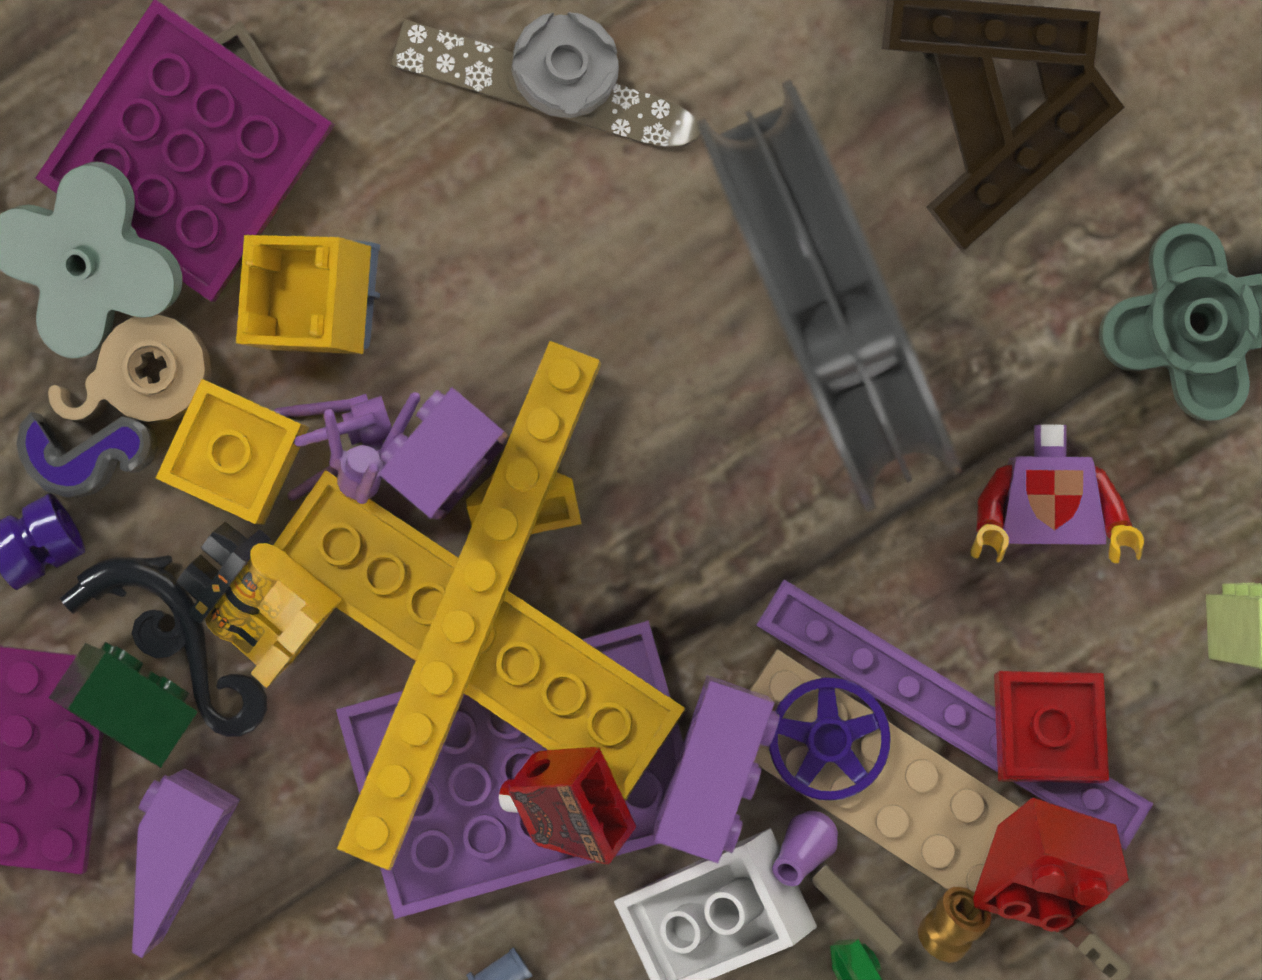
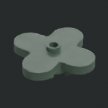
M104 162L86 163L69 171L62 178L58 186L54 211L27 204L16 206L0 214V270L14 279L36 285L39 288L40 294L36 312L38 332L44 343L52 351L67 358H81L99 349L112 331L115 311L141 318L155 316L172 306L178 299L182 289L181 268L173 254L158 243L139 238L136 231L131 227L135 199L128 179L116 167Z
M1179 224L1163 232L1151 247L1148 264L1153 292L1125 299L1112 306L1100 323L1099 343L1107 359L1119 368L1129 371H1141L1166 367L1169 370L1174 398L1179 407L1192 418L1201 421H1216L1236 413L1245 403L1249 393L1250 381L1245 354L1249 350L1262 348V274L1238 278L1229 274L1224 247L1217 235L1207 227L1199 224ZM1191 314H1198L1203 318L1205 326L1201 333H1196L1191 327Z

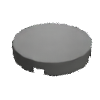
M568 12L567 15L553 16L554 13L538 17L524 28L515 43L511 71L517 90L531 106L550 116L573 118L590 114L606 102L618 79L619 66L614 40L599 23L583 14Z

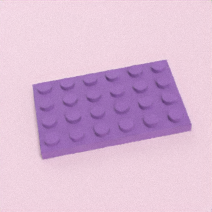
M649 621L582 639L670 698ZM403 690L336 709L359 794ZM465 694L392 870L380 867L394 919L594 862L539 847L532 841L519 813L507 812L501 808L499 791L502 784L508 779H514L532 754L547 749ZM678 723L625 801L637 827L616 856L660 844L654 841L653 828L683 745Z

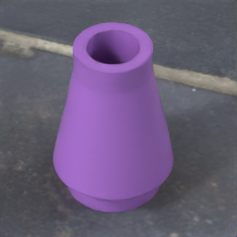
M807 811L791 819L778 858L772 867L775 877L781 883L787 886L799 885L805 876L835 853L838 844V831L834 822L828 816L818 811Z

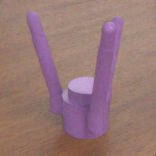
M417 392L410 394L382 448L378 451L365 445L356 446L347 452L344 451L333 410L327 409L324 412L325 428L331 451L329 464L332 468L339 470L337 485L346 497L354 499L360 504H365L369 498L377 493L382 479L378 473L386 465L379 458L389 444L400 433L403 434L420 401V395Z
M363 394L347 400L301 404L274 409L275 412L286 417L324 414L327 409L333 410L334 413L351 411L342 414L344 421L337 423L339 434L348 433L352 445L362 442L363 445L369 446L375 451L382 448V441L386 440L392 429L381 396L368 400L367 395ZM320 428L297 436L294 439V444L301 447L328 439L326 428ZM329 465L291 490L287 495L288 499L295 501L310 492L325 470L334 476L338 475L339 470Z

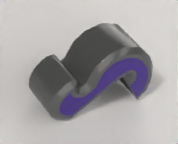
M30 412L19 425L16 443L19 458L26 472L45 491L67 498H80L96 494L109 483L118 461H120V469L129 473L140 472L153 461L158 450V440L154 429L145 422L124 416L66 453L65 448L46 419L41 414Z

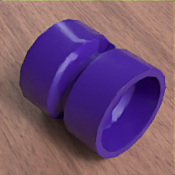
M48 493L23 507L22 518L18 519L9 515L0 520V574L15 590L44 576L47 564L58 568L85 553L82 537L63 504L52 493Z

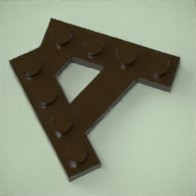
M887 0L882 49L933 53L966 172L926 208L958 248L964 250L968 248L1125 108L1094 67L1101 11L974 0ZM992 58L1035 61L1046 101L1013 130H1011Z

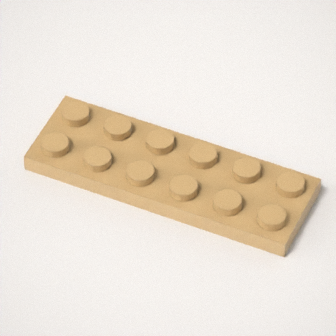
M776 649L750 690L769 696L774 702L772 710L775 711L781 700L794 688L821 677ZM835 688L838 715L841 720L847 721L874 713L838 688ZM818 689L805 693L795 700L787 709L783 718L810 723L814 722L817 719ZM890 722L888 723L891 743L888 759L882 772L870 786L854 796L840 800H819L805 796L949 890L951 887L960 886L968 888L975 892L998 824L1020 808ZM880 728L853 741L851 745L852 751L867 773L873 768L880 752ZM778 734V747L781 758L788 771L795 777L807 755L808 746L805 743ZM760 744L754 762L786 783L772 762L769 747ZM828 762L813 779L809 787L823 791H836L855 785V783L834 762Z

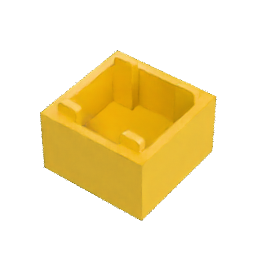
M244 235L236 344L277 351L363 354L371 246L341 237Z
M201 378L156 475V479L251 523L265 525L300 447L294 444V439L297 436L306 434L309 427Z

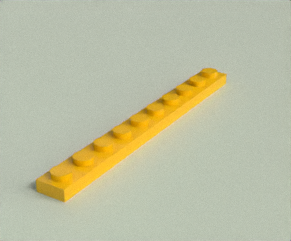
M549 341L339 842L338 850L386 870H392L601 366L599 359Z

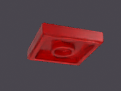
M998 671L994 674L998 782L1105 783L1109 781L1104 673Z

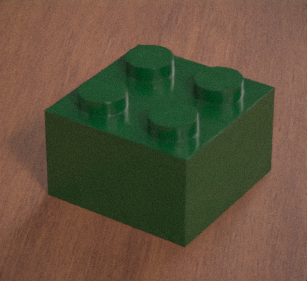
M105 642L101 649L85 643L49 696V699L135 754L161 768L198 712L184 702L190 693L164 676L160 677L152 671L149 672L147 677L138 673L144 663L118 646L114 647Z

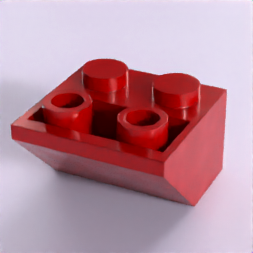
M1031 798L998 824L973 896L974 907L998 914L1006 919H1015L1039 926L1046 931L1060 932L1070 927L1073 921L1096 904L1104 902L1111 893L1129 881L1116 824Z

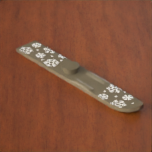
M404 19L390 66L542 112L531 106L517 90L511 71L513 52ZM615 84L606 102L590 114L573 118L558 117L643 144L665 148L685 146L697 140L701 134L695 117L679 105L658 96Z

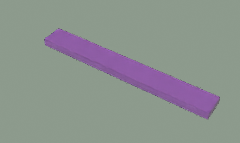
M783 579L756 626L843 679L861 686L879 701L998 772L995 707ZM1110 777L1109 781L1105 783L1014 782L1048 803L1116 824L1121 847L1125 850L1153 805L1150 801Z

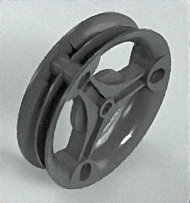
M789 79L782 82L785 99L781 107L754 118L751 110L745 112L749 121L721 134L714 131L705 118L696 122L735 218L820 412L867 512L876 509L873 496L876 478L885 465L894 459H897L907 483L912 481V477L903 455L911 453L932 455L944 462L952 475L962 471L937 405L857 219L794 84Z

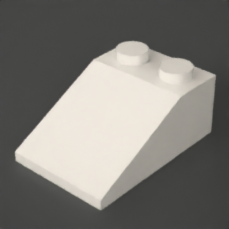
M771 828L737 842L733 853L723 850L719 863L702 858L614 901L650 980H710L789 948L817 928L798 885L787 886L781 883L773 873L772 867L778 858L780 847Z

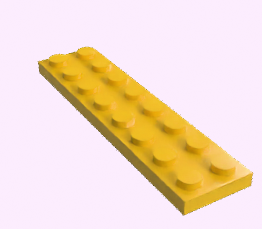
M327 470L323 472L273 545L284 551L339 596L342 601L336 607L338 610L414 661H416L458 561L457 556L371 499H368L365 504H360L356 500L346 497L337 485V477ZM508 590L465 691V695L547 750L599 747L624 801L627 800L686 711L683 706Z

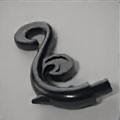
M166 555L155 558L114 557L96 563L77 576L79 582L60 597L64 606L73 614L92 598L100 600L105 594H113L120 597L126 596L127 592L123 587H139L158 596L173 613L175 627L171 631H163L160 628V622L166 615L163 610L152 609L144 611L134 621L131 634L135 645L144 654L156 659L171 657L185 646L192 690L198 711L206 725L215 733L226 737H241L254 731L259 726L267 711V695L263 686L254 677L244 674H228L217 680L216 688L218 690L230 688L236 690L242 696L243 705L238 714L232 717H225L213 707L209 692L204 627L202 623L199 624L188 614L195 604L189 593L176 582L177 579L174 575L164 570L172 562L171 556Z

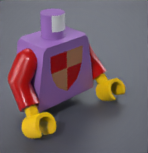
M1034 425V457L1009 458L1007 465L996 469L978 497L977 535L971 548V556L978 559L983 545H990L997 552L996 562H1001L1008 544L1099 545L1106 544L1107 536L1110 539L1109 559L1113 563H1119L1121 555L1120 546L1131 547L1136 553V559H1141L1144 537L1137 528L1132 527L1125 503L1105 470L1094 466L1092 457H1066L1067 425Z

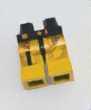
M224 522L210 534L201 547L222 568L218 570L202 555H199L183 571L176 582L197 600L188 614L199 624L205 620L213 634L222 640L231 642L256 665L251 674L267 688L293 663L342 599L284 551L270 545L269 543L272 539L259 529L247 539L227 522Z

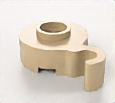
M158 314L144 318L133 316L116 326L102 343L96 369L86 378L87 398L84 404L75 408L70 401V391L57 385L51 386L48 390L49 403L54 412L62 418L78 422H88L96 419L103 413L108 403L127 417L154 424L177 421L184 417L201 378L206 381L211 380L210 355L199 335L180 321ZM152 356L159 361L164 359L167 368L159 372L161 380L157 383H153L152 378L144 377L143 368L147 366V360Z

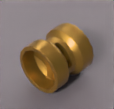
M959 886L951 887L938 900L936 908L927 913L917 929L918 938L924 949L940 961L948 963L959 961L970 950L973 941L981 937L990 926L992 920L991 912L974 907L973 896L975 892L968 888Z

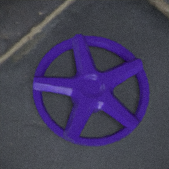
M825 677L797 686L781 700L775 710L776 714L780 715L773 740L769 746V752L776 770L788 785L799 793L814 799L840 800L860 793L876 780L888 759L891 737L889 723L882 707L867 690L844 679ZM835 688L844 689L859 696L869 705L874 713L847 721L841 720L838 715ZM818 689L817 719L814 722L810 723L783 718L785 712L795 700L805 693ZM880 728V752L873 768L867 773L852 751L851 745L853 741ZM778 734L805 743L808 746L807 755L795 777L788 771L781 758L778 747ZM828 762H834L855 783V785L836 791H823L809 787L813 779Z

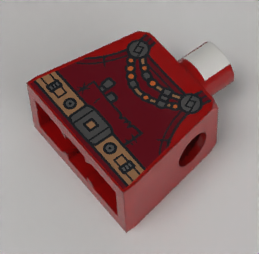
M599 747L538 751L531 755L514 779H508L502 784L499 791L501 808L507 812L519 813L532 841L539 847L609 865L637 827Z

